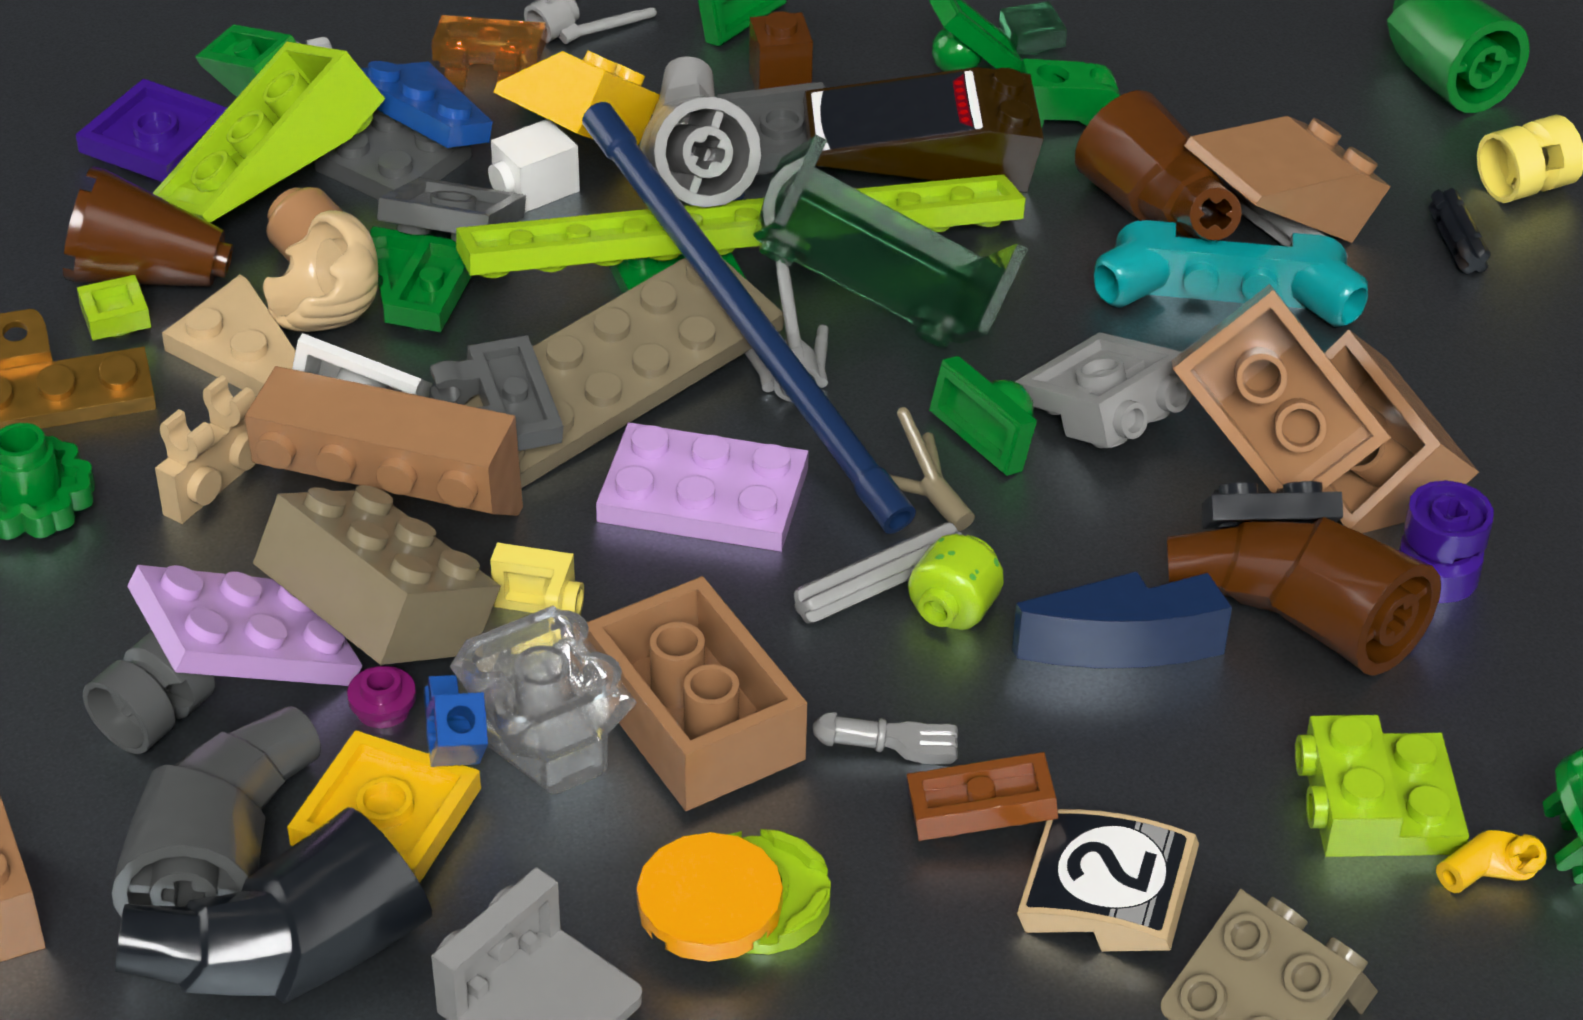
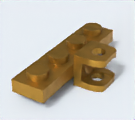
M25 309L0 313V429L15 423H30L43 429L156 409L145 346L53 361L46 325L43 317L37 310ZM19 327L27 331V335L22 340L9 341L4 337L5 333L11 328Z

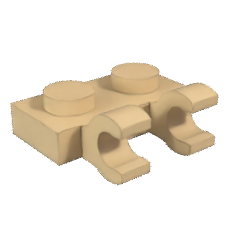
M220 375L203 390V400L209 412L210 423L203 422L191 432L186 424L185 412L180 409L161 423L160 434L165 443L168 457L155 467L164 516L183 524L203 506L210 504L222 490L242 473L255 466L256 463H252L244 417L256 398L252 389L245 387L233 397L228 388L227 377Z

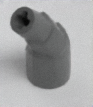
M285 706L230 733L220 732L174 766L163 765L151 772L131 821L117 863L112 888L113 905L121 918L124 904L185 907L190 900L221 896L242 890L246 878L259 870L266 818L262 810L287 779L310 765L320 756L321 743L319 735L311 720L296 707Z

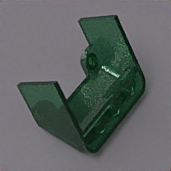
M818 135L807 140L780 159L771 177L753 236L762 243L759 249L760 253L775 262L781 260V263L787 266H791L794 261L917 326L915 334L919 338L937 347L947 348L950 342L964 343L989 334L1028 248L1015 244L981 257L815 168L827 142L826 139Z

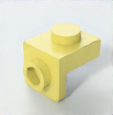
M497 542L490 559L491 578L501 587L493 606L545 615L547 641L561 643L568 621L579 620L584 601V583L575 581L574 554Z

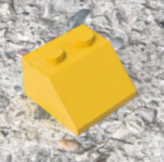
M587 50L583 60L561 51L497 82L493 91L497 95L592 140L594 139L582 124L583 115L592 105L599 102H608L633 133L637 145H639L660 94L642 86L645 75Z

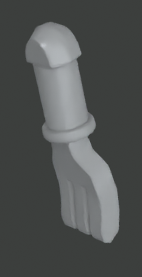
M826 713L816 719L812 726L813 734L817 740L831 747L834 743L875 748L876 752H882L884 747L896 750L905 760L921 764H952L958 759V751L956 749L958 748V740L956 739L958 738V728L953 724H925L912 721L887 723L884 718L872 721L836 716V713Z

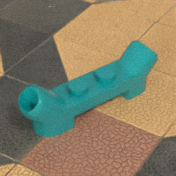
M1135 221L1126 225L1118 233L1116 248L1103 253L1097 258L1093 274L1095 290L1099 297L1112 307L1118 309L1146 295L1246 303L1263 288L1271 284L1288 307L1309 309L1334 328H1339L1356 321L1363 313L1368 300V281L1364 276L1347 265V254L1342 244L1334 238L1313 234L1293 233L1291 246L1289 247L1176 237L1175 222Z

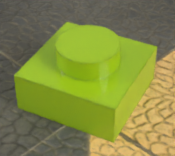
M136 275L77 287L80 307L92 341L107 337H120L130 332L151 328L149 310Z

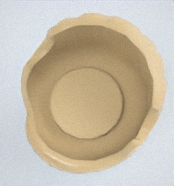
M337 210L321 212L312 220L304 239L285 250V254L290 256V265L286 273L281 277H266L263 283V292L268 304V310L282 328L298 332H317L348 325L360 318L368 310L377 293L378 258L373 239L367 228L357 217Z

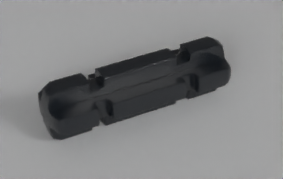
M1454 188L1444 192L1440 189L1435 190L1431 194L1433 201L1428 208L1451 253L1454 255L1453 257L1459 269L1465 274H1470L1475 270L1479 273L1484 272L1489 266L1487 260L1490 258L1491 253L1459 192Z

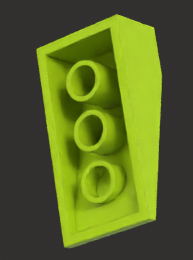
M286 42L156 188L153 194L211 223L347 142L354 135L362 132L369 126L373 119L374 111L385 98L347 51Z

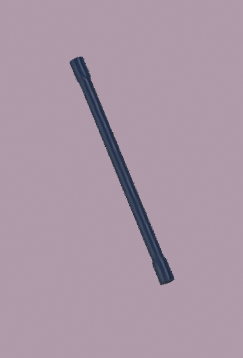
M599 102L588 108L582 118L583 126L606 157L614 161L854 485L856 494L884 532L892 534L908 526L916 515L913 505L889 473L876 463L639 148L635 136L612 105L608 102Z

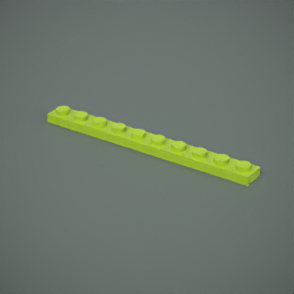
M1005 174L735 200L725 205L712 207L684 205V207L718 253L723 255L731 253L735 248L761 246L768 249H780L794 242L815 240L821 243H837L844 237L862 235L888 238L901 231L922 229L928 232H943L948 230L950 226L969 224L994 227L1000 225L1002 221L1023 219L1026 198ZM649 209L456 228V249L469 275H479L486 278H499L511 271L537 269L543 272H557L569 265L589 263L600 266H614L622 263L623 260L647 257L655 260H672L677 258L679 254H682Z

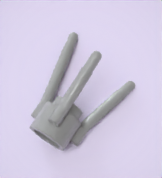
M536 0L524 9L527 27L538 41L549 43L559 37L564 44H568L581 36L640 22L657 15V10L650 7L576 25L575 21L580 16L579 8L575 2L577 0Z
M778 250L775 253V261L787 336L785 342L818 386L824 388L828 384L825 365L829 329L826 325L818 326L814 350L801 340L787 255L785 251ZM753 348L745 352L760 376L762 390L764 392L775 390V393L781 399L790 402V398Z

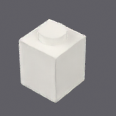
M546 119L491 140L492 165L488 168L491 185L494 190L526 195L525 213L580 191L578 145L552 121Z

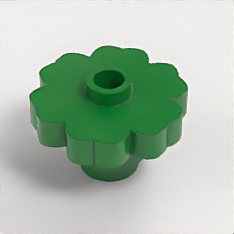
M15 423L0 429V538L5 540L14 539L25 531L35 538H45L56 531L71 527L75 522L74 511L87 509L94 501L95 480L91 463L80 459L77 445L70 442H62L54 436H46L42 429L34 424Z

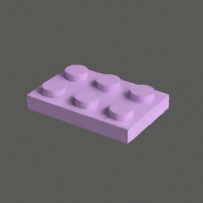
M628 422L596 502L597 522L782 552L808 471L809 451L776 444L757 443L725 438L718 435H706Z
M137 565L127 585L176 673L348 686L362 668L361 662L345 636L273 579L251 577L241 572L222 574L194 571L178 565H172L167 568Z

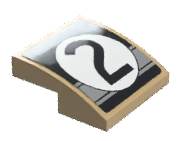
M1057 809L1058 819L1046 821L1017 911L1025 933L1094 932L1101 952L1170 951L1199 847L1196 834L1168 824L1126 814L1095 810Z

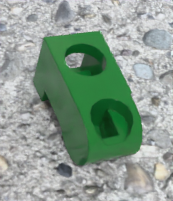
M1026 58L1022 60L1020 73L1031 75L1041 127H1043L1044 120L1080 121L1087 126L1103 107L1121 96L1112 71L1104 65L1078 61Z

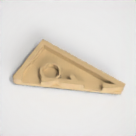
M238 275L162 332L166 352L216 377L223 375L227 377L228 383L242 390L248 387L253 390L255 396L258 395L275 366L288 369L293 367L296 350L248 279L242 275Z

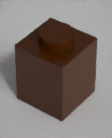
M778 11L767 16L750 17L749 72L755 90L812 83L813 40L803 13Z

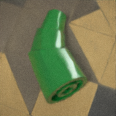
M1395 0L1393 13L1387 19L1390 38L1403 62L1441 98L1464 113H1479L1501 102L1517 85L1528 62L1530 47L1525 29L1481 0Z

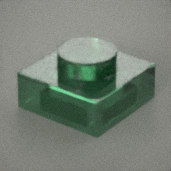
M1049 1L1000 9L999 28L1009 37L1018 55L1025 53L1039 54L1045 50L1066 47L1067 28Z

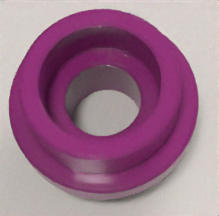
M377 666L366 669L357 674L349 683L347 689L348 704L363 724L378 729L394 727L407 718L410 709L415 703L416 689L414 680L407 672L392 666Z

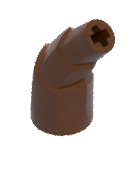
M1134 90L1122 94L1103 107L1083 131L1075 150L1077 170L1139 221L1175 222L1176 235L1185 238L1221 240L1228 237L1237 229L1240 223L1242 213L1237 197L1225 187L1216 172L1184 146L1192 135L1151 92Z
M1325 517L1319 518L1312 524L1243 522L1234 528L1167 536L1169 583L1208 573L1224 596L1233 597L1243 605L1279 613L1287 621L1305 631L1344 657L1363 673L1370 676L1391 670L1415 648L1430 625L1440 599L1441 579L1439 573L1432 565Z

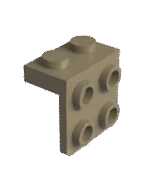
M1240 889L1164 995L1160 1006L1163 1015L1169 1020H1332L1343 1004H1346L1362 1015L1378 990L1363 973L1368 962L1350 947L1334 937H1331L1326 945H1323L1303 931L1308 922L1292 908L1274 897H1271L1267 904L1264 905Z

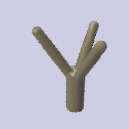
M899 408L897 411L898 418L925 477L922 481L894 475L890 476L901 491L926 496L946 521L954 524L958 532L966 529L974 521L975 515L943 478L934 435L927 432L921 437L908 408Z

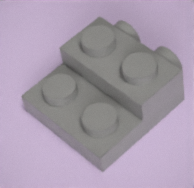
M1101 332L1015 381L1026 388L1033 399V407L1046 410L1051 415H1061L1065 436L1092 443L1097 448H1112L1125 443L1128 438H1138L1143 434L1148 423L1164 419L1171 412L1178 413L1187 406L1190 398L1193 397L1192 392L1172 369L1171 360L1182 353V351Z

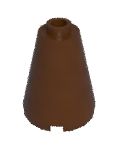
M93 166L88 170L86 176L96 179L92 191L80 189L74 204L65 241L64 254L75 257L74 269L63 268L65 280L76 283H98L136 275L139 285L211 287L216 276L226 277L232 259L233 244L224 242L225 230L106 169Z

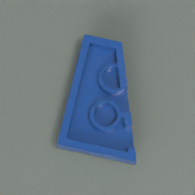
M371 61L368 63V68H361L385 98L376 110L446 148L490 143L493 121L429 61L397 65L385 61Z

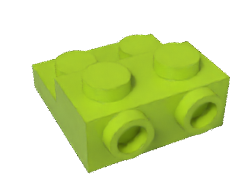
M1379 715L1310 716L1307 734L1297 735L1295 764L1299 776H1308L1310 786L1306 794L1307 821L1310 828H1319L1325 857L1451 855L1468 842L1469 833L1442 733H1383Z

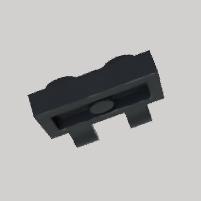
M1317 481L1283 484V488H1278L1276 493H1258V484L1256 483L1223 484L1219 486V489H1215L1214 493L1202 503L1203 529L1219 530L1234 528L1243 522L1312 524L1321 517L1334 522L1343 518L1342 492H1323L1322 482Z

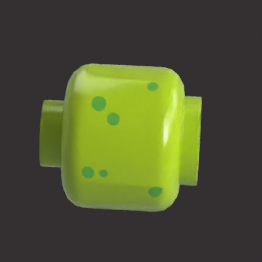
M944 535L930 545L912 570L908 581L909 596L917 611L930 624L937 627L967 630L983 619L999 596L1004 584L1003 568L994 550L985 541L969 535Z

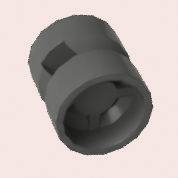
M151 630L125 652L123 660L111 663L84 686L82 696L84 706L92 721L111 742L129 753L141 754L149 750L173 729L175 719H182L188 716L213 694L216 685L214 675L176 673Z

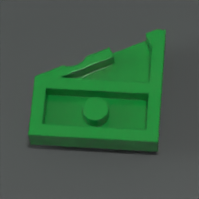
M372 226L370 235L377 252L378 287L385 323L412 327L417 330L441 332L472 277L469 275L456 249V241L430 235L406 234L394 229Z

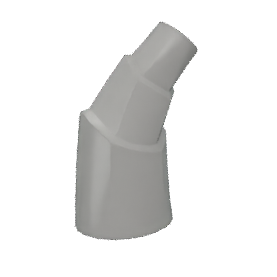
M690 56L678 57L669 62L664 70L659 101L656 104L651 120L645 128L640 149L676 197L684 203L699 207L725 205L745 192L752 184L759 170L761 148L757 129L750 117L739 106L725 99L715 97L713 72L706 62Z

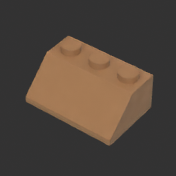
M1350 330L1345 332L1325 352L1391 437V439L1323 490V492H1342L1343 518L1340 521L1344 526L1363 534L1405 523L1410 496L1418 487L1429 482L1444 480L1467 484L1479 473L1385 356Z

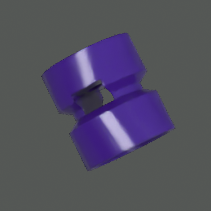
M1447 480L1434 481L1422 485L1410 496L1404 525V535L1401 538L1399 551L1428 563L1436 569L1441 579V593L1438 603L1442 604L1459 602L1471 596L1477 588L1484 561V550L1488 545L1494 517V509L1489 499L1479 490L1464 483Z

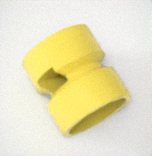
M1556 114L1523 124L1522 127L1517 125L1484 135L1478 146L1477 168L1487 192L1496 201L1508 203L1538 194L1539 191L1545 192L1577 182L1583 173V143L1574 124L1566 117Z

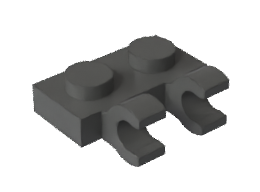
M528 335L469 345L466 361H442L430 366V372L436 385L430 387L431 398L464 405L472 396L479 394L483 406L476 408L515 415L518 451L562 443L564 426Z

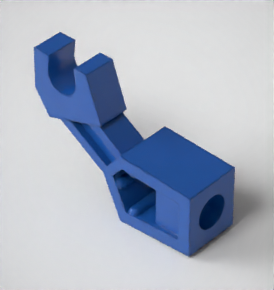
M457 675L429 676L428 686H425L423 691L426 737L431 767L480 764L488 746L484 692L459 693Z

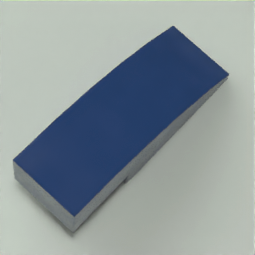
M1136 571L1016 603L1012 651L1016 658L1058 666L1098 669L1146 668L1187 663L1225 654L1232 607L1208 573L1148 588Z

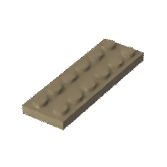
M686 258L532 346L564 427L562 443L518 451L521 489L627 425L628 422H632L752 349ZM727 263L778 332L783 330V312ZM479 394L472 396L464 404L471 407L483 406Z

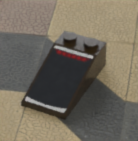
M974 67L807 90L803 98L810 165L934 181L1005 174L1019 191L1027 192L1044 140L1031 75L1020 73L1011 68L989 69Z

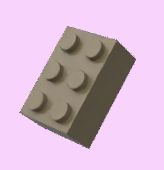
M360 485L355 490L331 491L325 488L313 487L308 492L277 494L253 561L255 566L380 665L474 655L501 585L479 570L480 564L475 558L466 553L451 549L435 537L436 531L432 526L407 516L392 504L393 498L388 493L372 486Z

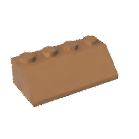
M275 366L244 416L252 463L327 478L337 482L372 486L393 494L406 495L490 514L519 516L523 508L515 415Z

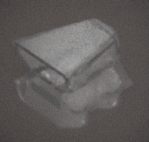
M554 605L467 639L450 665V668L468 693L484 692L488 736L487 747L550 794L562 793L595 779L606 771L608 767L607 735L637 704L636 700L622 684V669L619 662L609 655L598 652L589 641V627L586 620L575 612L560 610Z

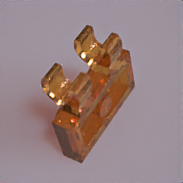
M441 15L431 41L432 60L440 61V67H445L444 76L461 92H464L466 88L468 66L473 64L493 65V71H498L497 82L520 72L521 69L540 62L546 44V23Z

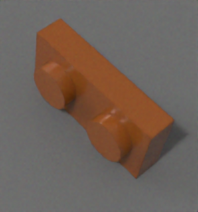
M1044 752L907 774L909 797L919 841L1058 819L1057 799Z

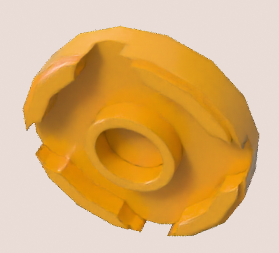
M708 832L683 836L659 848L643 866L637 884V906L641 924L652 938L653 932L658 939L665 942L666 950L681 958L706 962L737 958L751 951L754 941L762 938L766 932L768 938L777 927L783 905V886L777 865L762 848L739 836Z

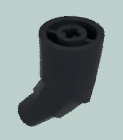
M346 807L286 852L246 878L240 892L190 900L185 907L124 904L115 972L177 983L184 993L275 996L285 1004L345 973L399 941L432 917V908L418 879L391 842L362 813L354 808Z

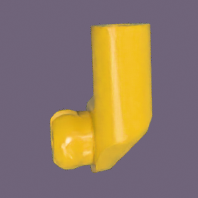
M1487 830L1475 836L1436 866V874L1443 887L1452 893L1462 892L1481 877L1523 881L1532 878L1544 867L1547 860V851L1540 839L1533 835L1524 834L1520 836L1505 831Z

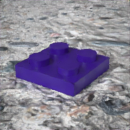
M142 79L76 133L79 153L163 182L228 107Z

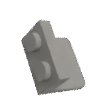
M537 867L514 886L503 888L493 898L485 911L462 930H455L446 936L436 952L431 955L437 1013L447 1020H626L642 1004V987L638 982L561 930L558 881Z

